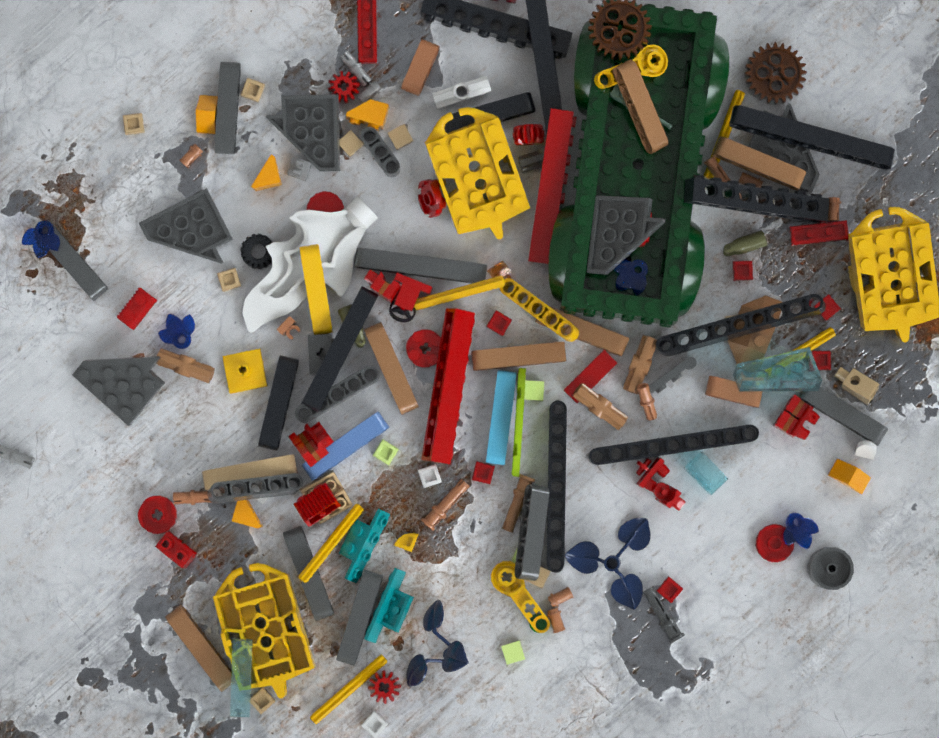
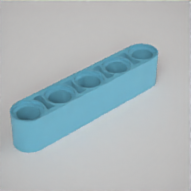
M498 370L486 463L505 465L517 372Z

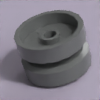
M823 547L815 551L808 562V574L811 581L818 587L827 590H838L845 587L851 581L854 573V564L851 557L844 550L836 547ZM831 565V567H834V570L829 572L828 567Z

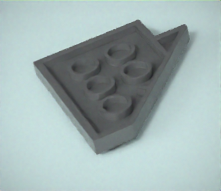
M788 103L782 117L797 121L793 108ZM753 134L748 147L806 171L800 189L809 193L813 192L820 174L809 149Z
M207 188L139 222L148 241L220 264L224 262L216 248L233 240Z
M617 196L595 197L587 273L608 275L665 223L663 218H650L652 199Z
M159 356L85 360L72 374L74 378L128 426L134 422L165 384L151 370L160 360Z

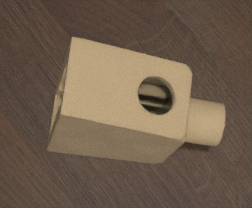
M840 367L835 374V377L843 382L842 388L867 406L879 389V383L854 368L851 372H848ZM855 380L858 382V384L853 385L851 384V381Z

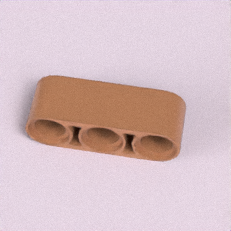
M424 39L420 41L404 78L402 90L420 96L438 54L439 45Z
M709 376L705 395L759 408L763 388Z

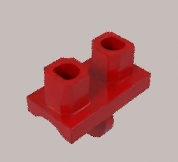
M659 457L656 458L649 468L648 466L652 462L650 459L647 458L644 463L639 460L636 464L640 468L636 471V474L641 476L645 471L636 483L640 488L653 492L657 484L652 479L653 475L657 473L664 478L670 472L669 468L664 464L665 461Z
M663 482L655 485L653 493L656 497L655 500L668 508L674 507L678 511L686 503V501L679 497L682 494L679 490Z

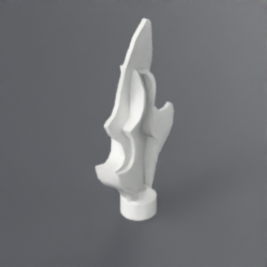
M358 196L342 211L330 213L304 210L298 211L289 217L296 227V234L288 241L273 242L266 246L272 257V269L245 298L242 314L248 332L252 333L264 323L289 314L306 298L307 291L299 249L301 246L319 244L325 284L334 289L338 297L344 295L351 282L357 246L365 230L378 219Z

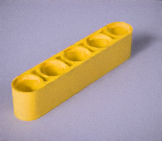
M319 244L301 246L299 249L314 335L333 333Z
M504 279L505 286L500 287V291L566 341L573 342L578 338L579 330L574 324L513 279ZM514 285L513 290L508 292V288ZM528 296L527 301L522 303L523 297ZM542 306V311L536 314L537 308ZM553 317H557L556 322L554 324H550L551 319ZM571 327L570 334L565 335L566 329Z

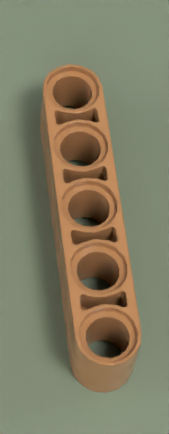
M630 59L613 68L614 77L645 150L649 154H653L668 145V139L637 64Z
M719 137L712 154L720 160L797 191L800 190L806 175V171L725 137Z
M551 307L578 328L579 336L577 340L612 354L623 356L629 341L628 337ZM553 317L550 324H554L557 317ZM536 319V321H535L536 323H538V324H540V325H542V326L547 327V326L544 325L542 322H540L538 319ZM571 327L566 329L565 335L570 334Z
M382 322L364 329L401 415L419 408Z
M565 342L471 351L473 371L567 361Z
M179 605L165 616L168 623L221 692L236 682L233 671L182 605Z

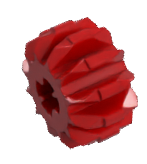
M340 71V77L333 74L335 81H328L332 85L328 87V92L338 94L339 103L344 98L346 104L348 103V97L351 100H355L353 94H359V90L355 88L360 87V84L355 82L357 80L356 76L350 78L351 73L349 71L346 73V76H344L343 71ZM341 84H345L347 86L345 91H342V89L339 88L342 87Z
M524 124L513 128V139L517 146L538 145L544 142L545 134L541 124Z
M385 670L382 671V677L376 672L374 675L377 680L373 678L369 680L375 684L368 686L369 690L375 689L370 696L374 697L377 694L376 702H379L381 697H383L384 704L387 703V697L393 702L395 699L392 693L396 696L400 694L394 690V688H401V684H394L399 678L395 677L392 680L393 672H390L388 677H386ZM380 683H388L390 687H388L387 689H389V691H381L379 687H381L382 685H380Z

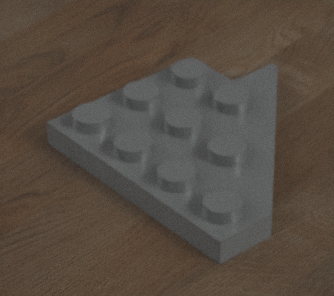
M281 95L282 115H266V118L319 171H340L339 95Z

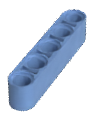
M378 411L328 446L326 450L329 454L315 465L310 467L305 462L302 464V467L311 480L314 481L389 428V425Z

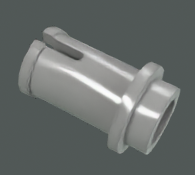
M375 81L369 82L370 85L357 95L363 103L370 100L377 93H380L379 91L382 88Z

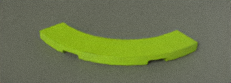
M526 368L518 369L512 475L514 477H519Z

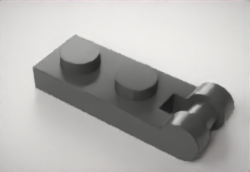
M688 357L649 385L650 392L656 391L659 393L667 387L665 383L670 380L672 382L682 377V371L685 369L691 370L696 366V359Z

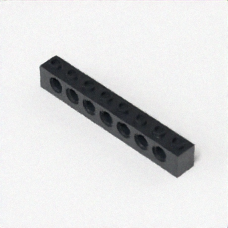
M462 0L423 1L420 14L425 21H439L445 27L452 28V26L460 28L459 30L466 33L473 31L478 33L480 37H494L500 43L511 42L514 43L515 47L521 49L528 47L532 48L533 51L532 41L527 38V35L531 33L529 20ZM439 7L446 8L444 14H438L436 10ZM457 12H462L465 16L459 20L454 15ZM476 17H480L483 20V22L479 25H476L472 22V20ZM497 22L501 25V28L493 30L491 24ZM550 26L551 38L556 42L553 45L554 58H566L573 33ZM511 28H517L519 30V33L517 35H511L509 33V30Z
M693 175V178L685 179L683 203L812 223L828 222L829 199L822 198L821 194H811L809 196L803 191L790 193L789 189L779 188L778 190H772L773 187L761 186L759 188L753 183L740 185L739 181L728 180L727 182H722L721 178H710L709 180L705 179L703 175Z

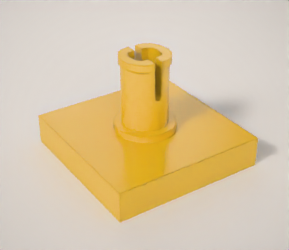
M261 349L222 356L230 394L268 387Z

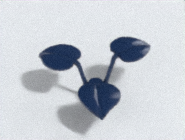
M646 518L631 519L620 527L618 538L625 545L617 555H610L605 560L598 558L600 555L599 548L590 541L580 542L565 553L569 564L581 573L590 574L598 569V562H602L608 571H615L621 579L613 582L611 594L618 603L633 610L638 607L642 599L643 585L635 574H628L624 577L618 569L621 565L619 557L628 546L632 550L638 551L644 549L649 544L651 533L649 522Z
M439 599L426 611L423 618V627L425 631L430 632L432 630L449 647L443 652L444 659L427 658L424 660V655H416L410 661L407 668L406 680L409 687L417 686L424 680L427 674L426 664L429 662L442 663L443 670L448 673L459 670L469 664L463 644L460 641L450 643L436 630V628L442 625L444 618L443 605Z

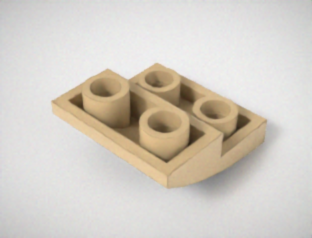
M333 470L300 489L302 495H307L313 492L317 485L326 483L341 504L339 508L319 520V524L326 522L353 506Z

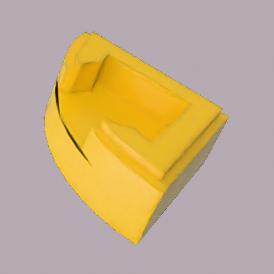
M404 534L396 540L394 546L412 552L419 534Z

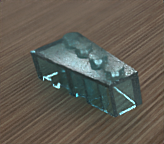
M810 347L736 364L733 373L739 392L819 391L822 383V378Z

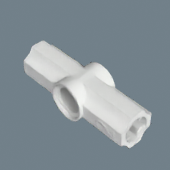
M483 76L465 83H457L453 87L434 92L432 95L438 110L490 93L491 88L487 76ZM459 89H465L467 94L460 97L456 92Z

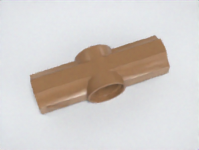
M645 335L642 336L636 354L634 353L628 369L629 373L623 385L624 390L639 394L636 387L643 383L645 376L648 374L652 363L651 359L656 349V339Z
M162 348L157 354L160 360L156 364L174 370L175 373L188 378L193 377L206 383H210L213 378L215 368L199 363L196 359L182 354L178 355Z
M583 383L576 388L572 395L576 400L588 407L590 412L598 418L604 419L617 430L623 427L628 419L609 400L595 393Z

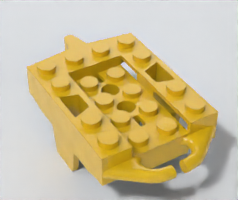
M476 108L458 109L460 116L470 115L474 118L475 122L446 133L444 129L445 124L454 119L452 113L449 112L437 121L424 143L456 232L459 235L490 227L495 237L502 239V222L530 209V205L499 117ZM470 148L472 155L468 154L466 149ZM502 159L504 163H508L511 171H501L498 162ZM472 161H477L479 164L475 170L469 169V164ZM442 178H454L456 188L449 194L445 188V185H447L446 180ZM478 179L485 180V184L481 188L475 186ZM486 193L488 199H484L482 194Z
M889 207V215H899L903 220L902 223L872 229L873 220L883 216L882 209H878L869 213L853 232L848 234L851 266H848L850 284L856 294L861 327L865 331L894 329L896 336L906 343L909 341L911 326L939 318V295L929 223L904 208ZM889 248H893V254H890ZM896 261L895 267L888 269L889 263ZM919 267H921L924 276H920ZM861 273L869 275L870 283L864 287ZM898 280V285L891 288L892 281ZM899 294L900 300H896V295Z
M249 564L250 572L260 571L264 574L265 579L263 582L240 589L234 586L235 579L244 574L243 568L239 567L226 577L213 596L222 629L220 635L226 655L230 658L239 691L272 685L278 698L281 699L287 695V680L314 669L316 665L289 574L265 564ZM256 604H259L261 613L257 612ZM291 614L294 618V621H291L292 627L296 626L297 632L289 631L286 618ZM259 617L266 620L264 628H259L256 624ZM230 632L239 633L242 646L236 651ZM264 636L271 638L272 643L269 647H265L262 644ZM271 650L274 656L273 660L270 659L269 652Z

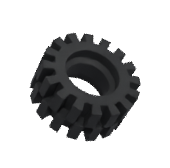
M252 234L251 237L246 238L245 242H242L240 249L241 257L248 266L254 269L267 268L269 264H272V257L266 246L273 242L266 235ZM257 244L263 245L266 250L265 255L260 259L254 258L251 254L253 246Z

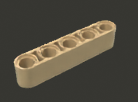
M292 454L202 471L204 488L209 490L216 482L298 472L295 455Z

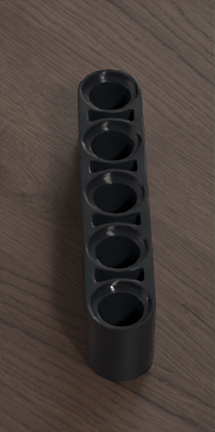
M531 92L473 107L495 116L497 115L500 122L536 112ZM459 112L452 113L454 119L448 121L444 129L446 133L471 125L475 121L470 115L460 116Z
M279 356L260 433L259 447L276 451L279 448L299 359Z

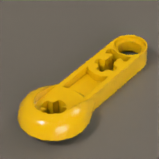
M654 44L644 47L632 59L637 64L642 76H660L668 66L667 54L660 46ZM656 58V62L651 64L650 60ZM619 65L598 72L594 78L595 85L600 89L616 85L617 82L613 76V68ZM602 74L608 78L607 85H603L600 82Z
M511 561L498 563L491 573L493 586L499 592L512 598L536 632H546L550 627V621L525 588L524 580L515 577V563ZM504 572L512 574L513 577H510L512 579L510 582L502 580ZM527 603L535 605L533 610L536 614L539 611L542 614L537 616L533 622L530 620V617H533L530 612H525L527 608L525 605ZM538 619L546 620L547 627L544 630H539L536 627Z

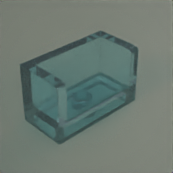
M702 451L683 467L709 495H712L728 480L722 471Z

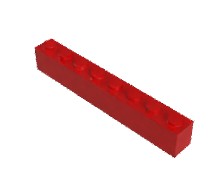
M553 108L550 111L528 258L530 262L549 264V250L553 228L560 212V204H564L565 199L562 187L567 185L568 174L565 173V167L570 166L571 154H568V147L573 146L574 135H570L571 127L575 128L577 116H573V111Z
M446 308L421 460L451 464L453 446L456 439V427L460 417V403L463 398V384L466 380V366L469 361V347L472 343V329L475 324L474 312Z

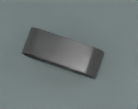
M364 128L360 134L364 146L387 176L396 177L401 170L399 161L374 128ZM367 133H373L375 135L372 141H366L364 139ZM378 148H384L386 150V153L383 156H377L375 154ZM390 163L397 165L396 170L393 172L386 169Z

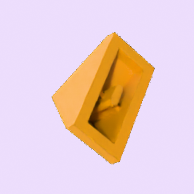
M199 96L196 107L197 133L215 134L218 96Z
M272 154L251 186L255 191L282 185L277 161Z
M836 459L828 474L831 478L860 494L863 493L871 479L870 476L859 468L840 459Z
M249 500L237 501L232 522L258 529L262 528L263 525Z

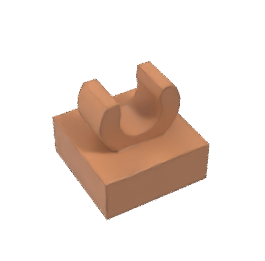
M290 316L277 328L280 334L283 336L287 335L291 340L294 339L290 335L292 329H296L299 333L301 332L300 328L295 325L297 322Z

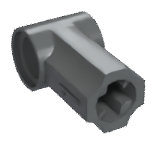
M545 146L537 149L535 152L518 157L522 173L542 167Z

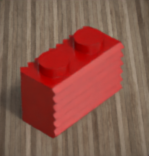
M138 288L136 294H133L131 300H128L129 303H126L124 309H121L122 312H119V315H117L120 321L133 330L136 329L157 301V299L142 288Z
M326 483L317 485L313 492L299 497L297 502L293 504L308 527L341 506Z

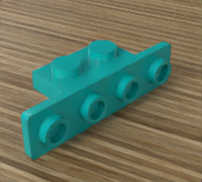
M378 509L370 526L360 520H356L351 526L339 551V554L352 560L344 577L345 579L357 583L361 578L363 570L371 558V553L378 543L384 527L388 523L389 513Z
M394 568L390 574L386 589L381 594L380 603L373 613L370 625L366 629L365 640L376 643L383 626L399 633L414 599L413 596L399 590L406 574L405 571Z

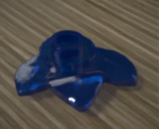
M43 220L38 222L35 228H30L24 233L22 244L33 245L36 257L42 258L49 252V249L58 251L60 239L54 233L53 224ZM43 227L48 228V232L46 234L42 232Z
M640 259L632 262L623 260L614 268L619 273L616 279V289L627 290L632 288L636 296L644 291L647 285L645 276L648 272L646 262ZM636 266H640L642 268V271L640 273L635 272L634 269Z
M168 314L166 329L158 332L160 339L166 344H174L178 349L189 347L192 341L191 334L195 330L194 319L190 314L185 316L183 320L175 315ZM181 336L185 337L184 343L179 342Z
M791 513L786 518L787 527L783 532V539L787 546L796 542L801 547L809 549L812 543L811 534L818 533L819 529L811 518H803L799 513ZM795 519L798 521L797 526L794 524Z

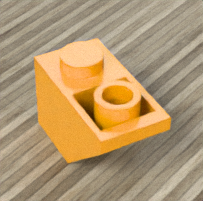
M370 99L348 111L346 118L351 124L360 126V123L378 131L379 128L384 129L389 112V104Z

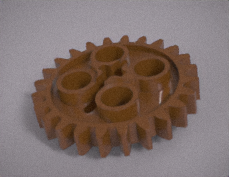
M603 0V7L597 5L596 9L598 12H592L591 15L595 19H589V23L593 25L588 27V31L593 32L589 35V39L595 38L592 45H599L598 52L605 50L604 56L611 53V59L618 55L619 60H621L625 54L626 58L629 59L631 52L636 56V49L642 51V44L647 45L648 40L644 37H650L651 33L646 30H650L652 25L646 24L650 21V17H644L647 14V10L641 12L642 4L636 7V0H633L631 3L628 0H610L609 4ZM615 13L618 18L610 20L607 15ZM629 17H633L636 19L637 23L634 25H630L627 23L626 19ZM618 25H622L621 31H617ZM609 31L613 34V37L606 39L603 33ZM629 36L632 42L629 44L624 43L622 37Z
M774 42L773 47H770L769 43H767L765 50L760 46L758 48L759 53L754 51L752 53L754 58L749 57L748 61L751 64H746L745 68L750 71L745 72L744 76L750 78L745 83L752 84L748 90L755 89L753 96L755 97L760 94V101L765 97L767 98V104H769L771 99L774 100L775 105H777L779 99L784 104L786 97L791 101L793 99L792 94L797 96L799 94L797 89L802 90L804 87L800 83L806 81L802 77L807 73V71L802 70L806 63H800L803 57H796L797 50L793 53L790 52L792 46L784 49V43L780 47L777 46L776 42ZM776 56L779 58L780 63L774 64L770 58ZM764 70L767 76L762 78L758 75L757 71ZM777 70L779 74L773 76L772 73ZM784 70H792L793 77H787ZM778 83L780 90H773L771 84Z

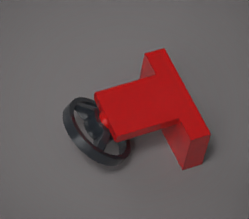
M396 273L394 280L402 284L396 300L390 304L389 314L396 321L409 322L415 317L416 309L414 305L419 293L422 292L430 295L433 287ZM393 312H398L400 315H405L407 318H399L396 315H394Z

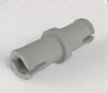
M349 50L346 51L345 55L342 54L339 58L349 68L351 75L356 76L363 87L367 86L366 81L369 83L373 79L362 68V63H358Z
M0 444L1 458L9 460L11 464L17 463L31 469L32 462L35 460L34 457L20 453L18 449L12 450Z

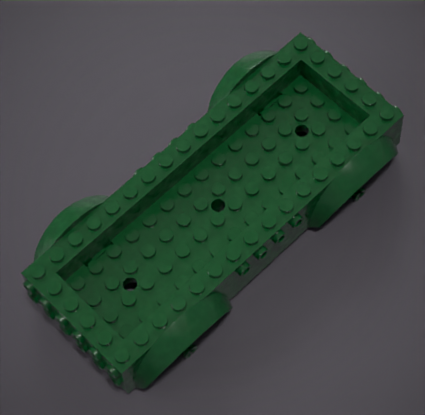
M644 4L640 11L647 10V14L644 17H650V21L646 24L652 25L650 30H646L651 33L650 37H644L648 40L647 45L654 44L660 46L668 58L667 69L662 75L657 77L642 76L658 117L672 124L671 129L662 124L668 139V145L653 154H649L641 142L627 107L609 96L615 85L606 89H600L595 85L594 78L598 72L634 59L636 56L631 52L629 59L624 54L622 59L619 60L618 55L611 59V53L604 56L605 50L598 52L599 45H592L595 38L589 39V35L593 32L588 31V27L593 25L588 20L584 24L579 37L574 69V91L577 107L586 116V119H582L581 131H584L583 139H579L578 150H581V156L577 157L576 169H579L578 177L574 176L573 188H576L574 204L561 209L554 224L549 250V284L553 298L561 303L560 310L564 311L565 314L575 315V313H583V316L586 317L598 315L608 320L620 318L623 322H633L635 320L640 321V324L652 325V323H657L661 327L671 328V326L677 323L678 317L684 316L692 306L703 275L705 258L704 237L700 227L691 221L693 204L683 203L685 179L693 178V175H700V173H697L698 166L702 165L703 155L699 153L700 147H704L705 135H702V130L708 128L714 121L724 99L729 76V50L726 41L715 33L717 16L713 15L712 12L694 13V10L691 9L678 11L670 6L656 8L653 4ZM615 13L607 15L610 20L618 18ZM629 17L626 19L627 23L630 25H634L637 23L636 19L633 17ZM618 25L617 31L622 30V25ZM606 31L603 33V36L606 39H611L613 34ZM622 37L624 43L629 44L632 42L631 37ZM656 58L650 60L651 64L656 62ZM604 74L600 76V82L603 85L608 83V78ZM639 162L642 165V169L637 170L632 164ZM617 196L652 199V218H663L665 223L649 237V242L645 243L644 247L636 248L630 254L631 262L629 264L620 263L608 275L587 273L595 197Z

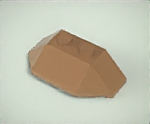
M765 295L741 305L738 315L782 302ZM781 311L775 312L773 318L779 319ZM762 316L757 317L755 324L762 323L764 318ZM738 322L736 329H742L745 322ZM775 327L728 340L738 367L753 373L757 372Z

